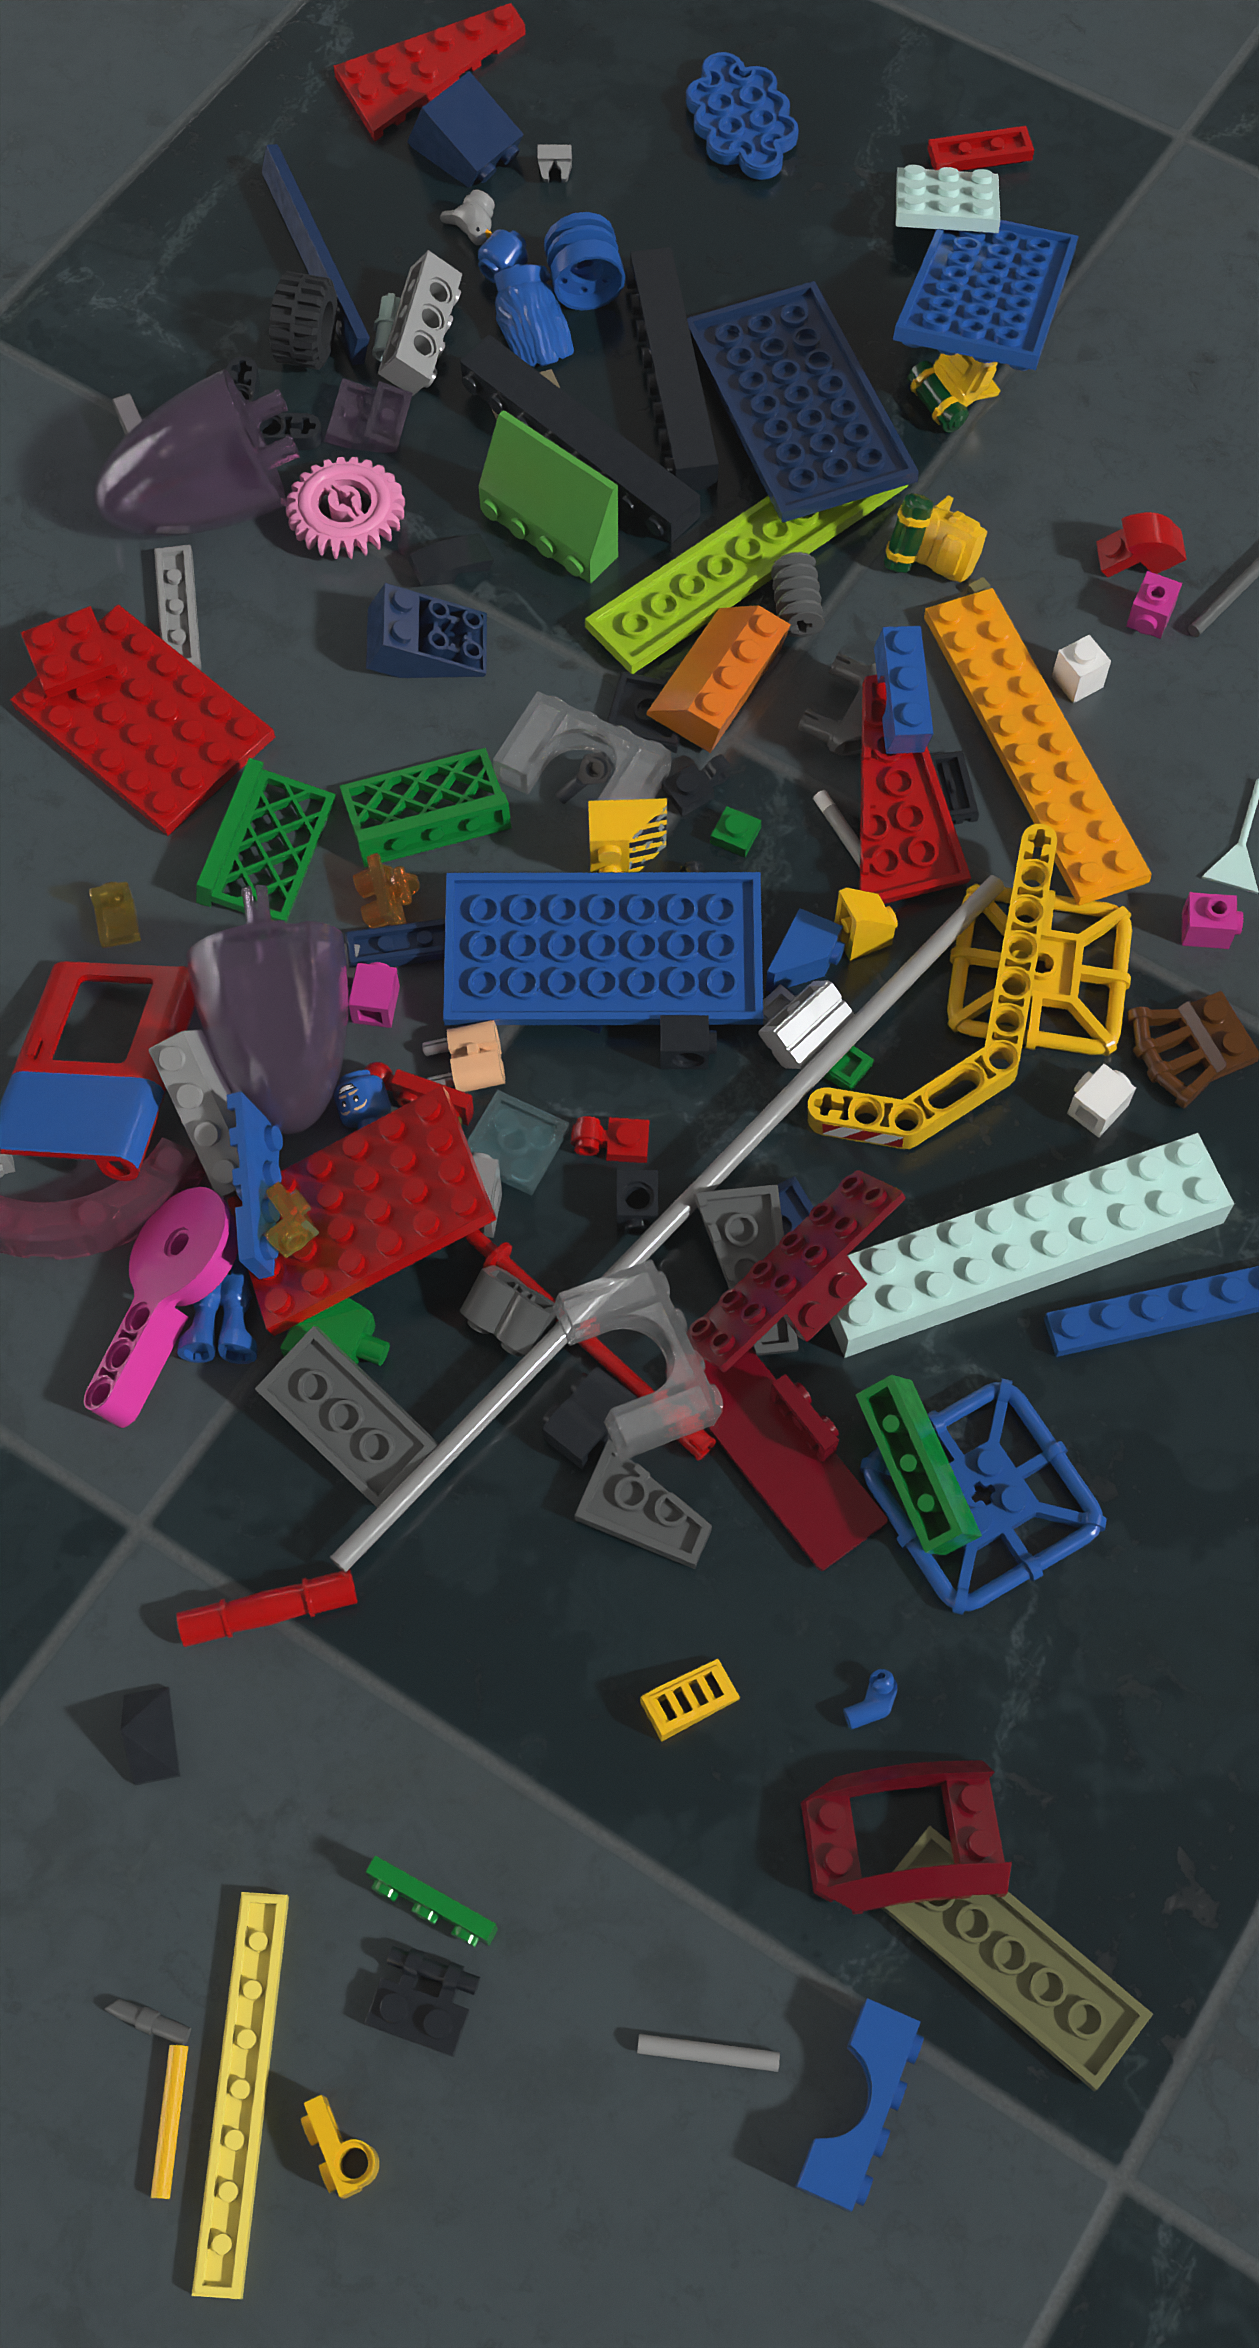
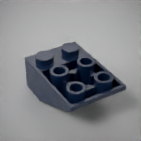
M384 583L368 607L366 669L398 678L484 677L487 674V613Z

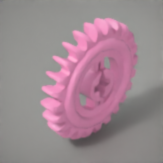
M338 457L336 463H332L331 460L327 459L324 460L323 467L316 464L311 466V474L303 472L300 475L301 482H294L291 486L292 492L287 496L288 506L286 507V515L289 518V527L292 531H295L297 540L302 541L305 539L308 550H311L318 541V551L321 556L324 555L328 546H332V553L335 559L338 558L341 547H345L350 559L353 558L354 546H358L363 555L367 556V542L369 541L377 550H380L379 535L388 542H391V530L399 531V520L404 519L403 508L405 506V498L402 495L401 485L395 482V476L388 472L385 473V468L381 465L373 467L371 460L366 459L359 463L358 457H351L349 462H346L344 457ZM355 488L364 491L371 499V506L365 514L362 510L360 494ZM325 495L328 496L331 520L324 516L319 509V504Z

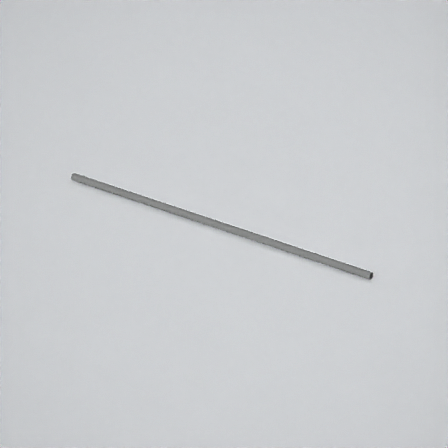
M990 875L334 1552L330 1559L339 1569L346 1573L694 1212L698 1207L694 1194L697 1192L714 1191L1004 890V884L998 877Z

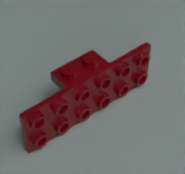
M860 1170L844 1178L839 1187L826 1200L816 1205L804 1221L793 1231L784 1235L780 1243L763 1260L756 1262L740 1282L720 1297L718 1303L703 1317L691 1324L689 1330L680 1338L681 1343L722 1372H726L782 1317L786 1319L799 1338L808 1342L867 1285L847 1255L906 1199L903 1192Z
M751 1348L726 1372H722L694 1352H690L666 1370V1377L819 1571L826 1570L887 1524V1516L836 1454L839 1442L837 1436H839V1433L834 1423L826 1415L821 1417L810 1405L812 1399L808 1391L801 1383L796 1382L793 1384L786 1374L776 1380Z

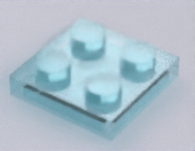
M497 1090L467 1142L471 1153H484L492 1157V1159L499 1160L502 1182L532 1195L567 1135L569 1122Z

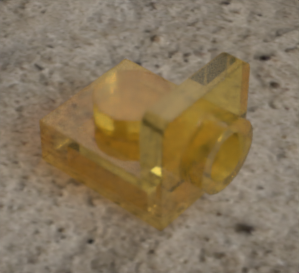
M108 882L100 887L91 888L89 893L95 909L102 948L141 941L135 901L129 884L127 882Z

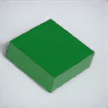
M852 1046L824 1077L843 1090L853 1091L872 1067L874 1059L855 1046Z

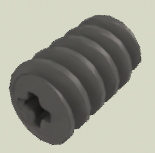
M792 552L776 560L771 568V577L775 592L776 614L779 618L791 624L787 635L804 638L819 633L824 628L825 620L822 617L823 607L821 606L822 598L819 593L820 584L817 580L818 571L814 567L817 562L814 557L802 552Z

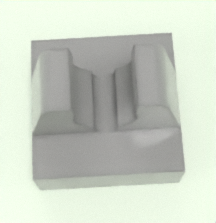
M538 145V165L544 183H549V172L553 168H558L561 171L562 183L568 181L572 168L571 145Z

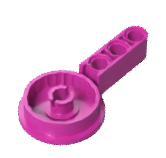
M194 1187L172 1196L151 1215L134 1243L129 1261V1277L134 1289V1298L84 1395V1405L88 1410L118 1428L129 1426L139 1415L189 1318L176 1309L175 1306H187L209 1295L226 1277L237 1257L236 1218L230 1213L224 1198L215 1191L206 1187Z

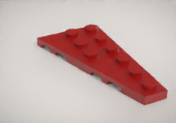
M512 3L334 65L335 78L373 140L376 141L383 136L385 128L392 123L398 126L406 120V113L415 107L422 108L456 82L459 76L468 69L472 72L481 66V60L490 54H499L526 34L525 23Z
M877 674L865 677L862 688L859 890L879 894L883 903L886 904L966 884L970 881L971 875L928 747L921 753L886 754L882 717L886 709L885 682L878 683Z

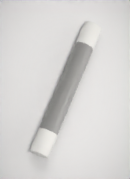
M822 790L818 792L813 798L860 867L859 838L827 791Z

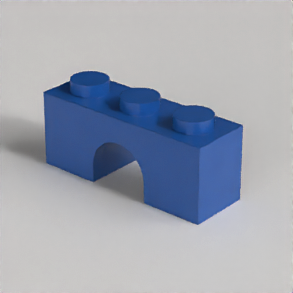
M921 626L883 627L874 646L878 683L885 682L886 709L882 717L886 754L921 753L925 751L934 734Z

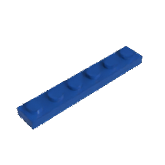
M1259 1266L1048 1312L1044 1317V1321L1055 1355L1059 1357L1259 1312Z

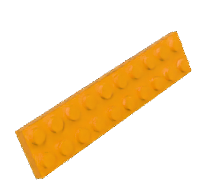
M990 588L925 608L924 619L1031 819L1034 824H1045L1055 831L1057 847L1054 861L1078 906L1149 883L1152 875L994 589Z

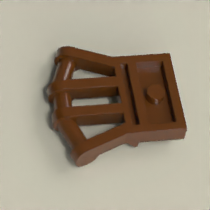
M1222 991L1192 1003L1188 1001L1177 1009L1151 1010L1148 1007H1136L1127 1012L1128 1024L1133 1026L1136 1046L1133 1052L1139 1060H1144L1149 1069L1147 1075L1151 1082H1157L1176 1097L1175 1103L1183 1109L1213 1080L1254 1064L1259 1060L1258 1049ZM1179 1025L1180 1029L1154 1039L1150 1036L1149 1026ZM1187 1041L1194 1050L1169 1062L1163 1061L1158 1054ZM1200 1064L1205 1068V1071L1188 1086L1174 1076Z

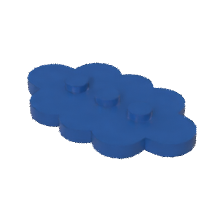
M718 52L708 56L702 64V78L694 80L688 85L686 90V106L694 114V131L698 136L706 140L708 156L718 164H739L744 174L754 179L762 180L776 176L781 171L783 165V153L791 150L798 140V124L794 118L789 116L790 101L788 97L777 91V78L767 68L760 66L745 68L739 57L727 52Z

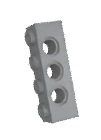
M429 250L409 270L378 371L379 375L411 396L415 395L423 387L428 388L436 378V361L444 351L445 342H443V338L453 321V316L450 314L461 294V290L458 287L462 273Z

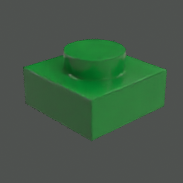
M726 806L711 834L710 844L745 858L761 829V820Z

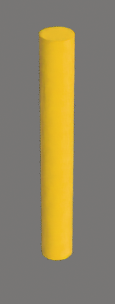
M169 2045L150 2198L170 2199L188 2046Z

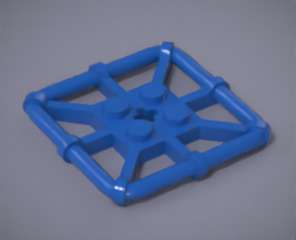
M1003 1378L1001 1382L984 1385L939 1412L932 1410L927 1413L941 1446L951 1462L950 1466L982 1534V1537L963 1546L965 1550L956 1590L932 1554L924 1552L912 1523L884 1482V1480L894 1481L879 1447L874 1449L868 1457L863 1458L860 1465V1471L864 1473L863 1476L869 1490L899 1535L896 1538L902 1549L907 1548L938 1597L947 1606L952 1608V1613L963 1615L964 1611H973L985 1606L1028 1579L1032 1582L1043 1576V1570L1089 1544L1099 1535V1532L1105 1531L1107 1518L1103 1516L1098 1501L1066 1456L1068 1450L1063 1442L1055 1440L1027 1397L1017 1387L1012 1385L1013 1381ZM996 1399L988 1441L964 1455L946 1427ZM1008 1402L1012 1405L1043 1451L1017 1468L999 1443ZM1052 1464L1084 1513L1039 1502L1024 1479ZM974 1487L988 1488L992 1492L990 1496L991 1504L986 1506L983 1501L975 1503L971 1498L976 1492ZM1033 1517L1079 1528L1034 1556L1028 1552L1014 1531L1015 1528ZM1001 1537L1019 1565L968 1594L976 1552Z

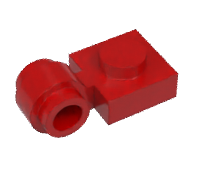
M583 1116L579 1117L576 1120V1124L572 1126L571 1144L575 1147L574 1151L577 1154L593 1156L598 1154L599 1149L607 1148L606 1161L647 1163L649 1120L609 1117L608 1130H604L598 1118Z

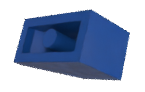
M799 909L767 971L766 990L773 992L780 984L785 988H789L824 977L830 964L837 965L844 952L846 943L841 942L843 926Z

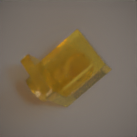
M278 1181L265 1192L283 1219L265 1233V1237L273 1247L287 1258L302 1249L307 1242L320 1232L307 1215V1212L312 1208L297 1189L290 1193Z

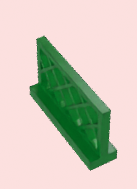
M486 748L340 785L341 795L357 840L364 868L512 829L509 803L505 792L501 790ZM482 763L483 768L477 777L462 772L466 766ZM435 774L446 776V779L440 786L429 783L426 780L429 776ZM456 780L470 785L463 795L449 790ZM401 783L410 786L403 796L389 791L393 785ZM478 789L493 794L479 799H472ZM419 790L433 794L427 804L412 800ZM363 793L373 795L366 806L352 801L351 798ZM442 798L457 803L456 805L436 809ZM383 799L397 804L390 814L376 810ZM405 808L420 813L403 819L399 818ZM368 818L382 822L380 825L362 829Z
M249 758L197 882L196 903L211 908L214 902L286 926L334 804L336 794L264 770V762ZM267 784L282 788L287 798L269 804L264 795ZM309 798L324 803L321 811L307 817L299 802ZM261 802V804H262L263 807L257 809L258 806H259V803ZM292 805L299 820L281 826L274 812ZM268 815L275 829L257 836L251 826L252 821ZM316 822L315 827H314V829H313L310 824H313V823ZM304 827L310 838L309 842L293 848L286 834ZM248 833L250 839L245 840L246 835ZM280 837L287 851L269 858L261 843ZM255 846L262 861L244 868L238 855L241 851ZM304 854L300 861L298 856ZM292 859L297 868L296 875L280 880L273 866ZM234 865H235L236 868H237V871L232 872L233 867H234ZM267 868L274 883L256 890L248 875ZM241 878L249 893L240 897L223 893L228 883ZM291 886L289 893H287L285 888ZM279 891L285 903L281 912L266 908L260 898Z

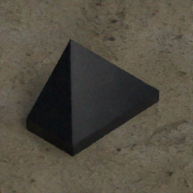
M163 1687L124 1695L121 1734L134 1784L140 1785L180 1777L170 1688Z

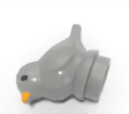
M473 190L470 195L465 197L463 205H460L455 210L442 212L440 220L445 224L457 225L475 245H481L492 235L489 230L492 225L491 217L493 216L495 204L493 199L485 192Z

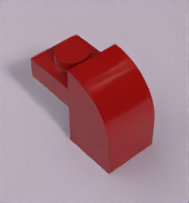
M1144 512L1126 516L1121 519L1123 529L1096 541L1100 568L1107 577H1111L1139 562L1150 572L1158 574L1187 560L1181 529L1170 518L1159 513Z

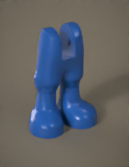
M237 1254L231 1268V1275L227 1274L223 1281L209 1295L193 1303L195 1316L192 1325L180 1337L177 1354L182 1359L195 1363H205L213 1360L216 1350L215 1316L220 1307H223L224 1316L218 1341L219 1355L225 1361L235 1364H249L257 1359V1341L245 1329V1313L248 1311L253 1298L250 1291V1273L248 1268L239 1261V1254Z

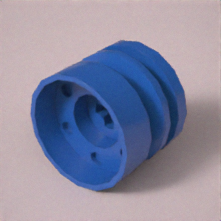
M591 212L570 214L553 224L545 236L544 250L548 266L551 270L550 276L554 293L558 301L568 308L580 311L600 308L618 297L624 287L625 272L618 253L619 248L615 232L610 221L602 215Z

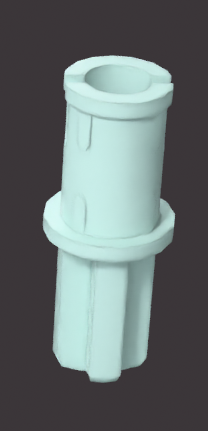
M388 293V296L382 297L379 317L375 320L373 326L376 336L372 355L379 361H382L401 299L396 297L394 293Z

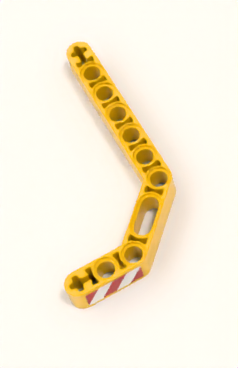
M1033 824L1024 831L1021 838L985 1047L903 1100L835 1088L817 1089L810 1095L808 1100V1123L814 1132L823 1136L900 1149H911L1015 1081L1020 1062L1057 847V835L1050 826ZM1034 847L1042 848L1040 860L1032 859ZM1026 880H1035L1041 885L1037 887H1030L1024 884L1023 882ZM1021 915L1031 916L1034 919V921L1030 923H1024L1017 919V917ZM1021 950L1027 953L1028 957L1018 959L1010 953ZM1009 986H1015L1022 990V993L1010 995L1004 989ZM1008 1022L1013 1024L1016 1030L1005 1032L1000 1030L997 1025ZM995 1059H1003L1010 1066L1006 1069H998L990 1062ZM963 1080L972 1081L977 1085L976 1089L944 1109L934 1108L929 1103ZM824 1108H831V1110L828 1112V1116H823L820 1114L823 1112ZM844 1110H848V1120H842L844 1118ZM862 1113H870L876 1117V1120L870 1124H863L856 1120V1117ZM901 1120H910L916 1124V1127L910 1131H904L899 1129L896 1124Z

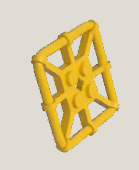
M974 884L967 888L962 904L980 885ZM1004 887V890L983 910V913L1003 936L1006 929L1007 915L994 901L1010 903L1013 888ZM1049 890L1037 960L1044 961L1045 967L1051 969V971L1045 973L1035 971L1030 998L1028 1027L1025 1029L1023 1039L1024 1048L1035 1050L1037 1046L1088 1055L1103 1054L1108 1056L1117 1049L1116 1044L1119 1041L1122 1028L1125 991L1129 989L1131 976L1128 973L1132 936L1131 913L1125 906L1119 907L1101 901H1092L1078 906L1074 897L1055 895L1056 891ZM1053 910L1103 917L1079 934L1051 930ZM974 920L957 937L956 946L951 950L950 962L953 964L947 1003L949 1019L947 1025L953 1032L959 1031L969 1036L986 1039L989 1023L973 1021L972 1019L992 1007L995 988L963 1008L968 967L970 965L999 968L1001 952L971 948ZM1116 929L1112 969L1082 965L1084 947L1110 930ZM1021 950L1010 953L1018 959L1028 957V954ZM1080 981L1102 984L1110 988L1105 1028L1078 998ZM1009 986L1004 989L1010 995L1022 993V990L1015 986ZM1046 1006L1068 1010L1093 1039L1039 1031L1041 1007ZM997 1025L1000 1030L1005 1032L1016 1030V1027Z

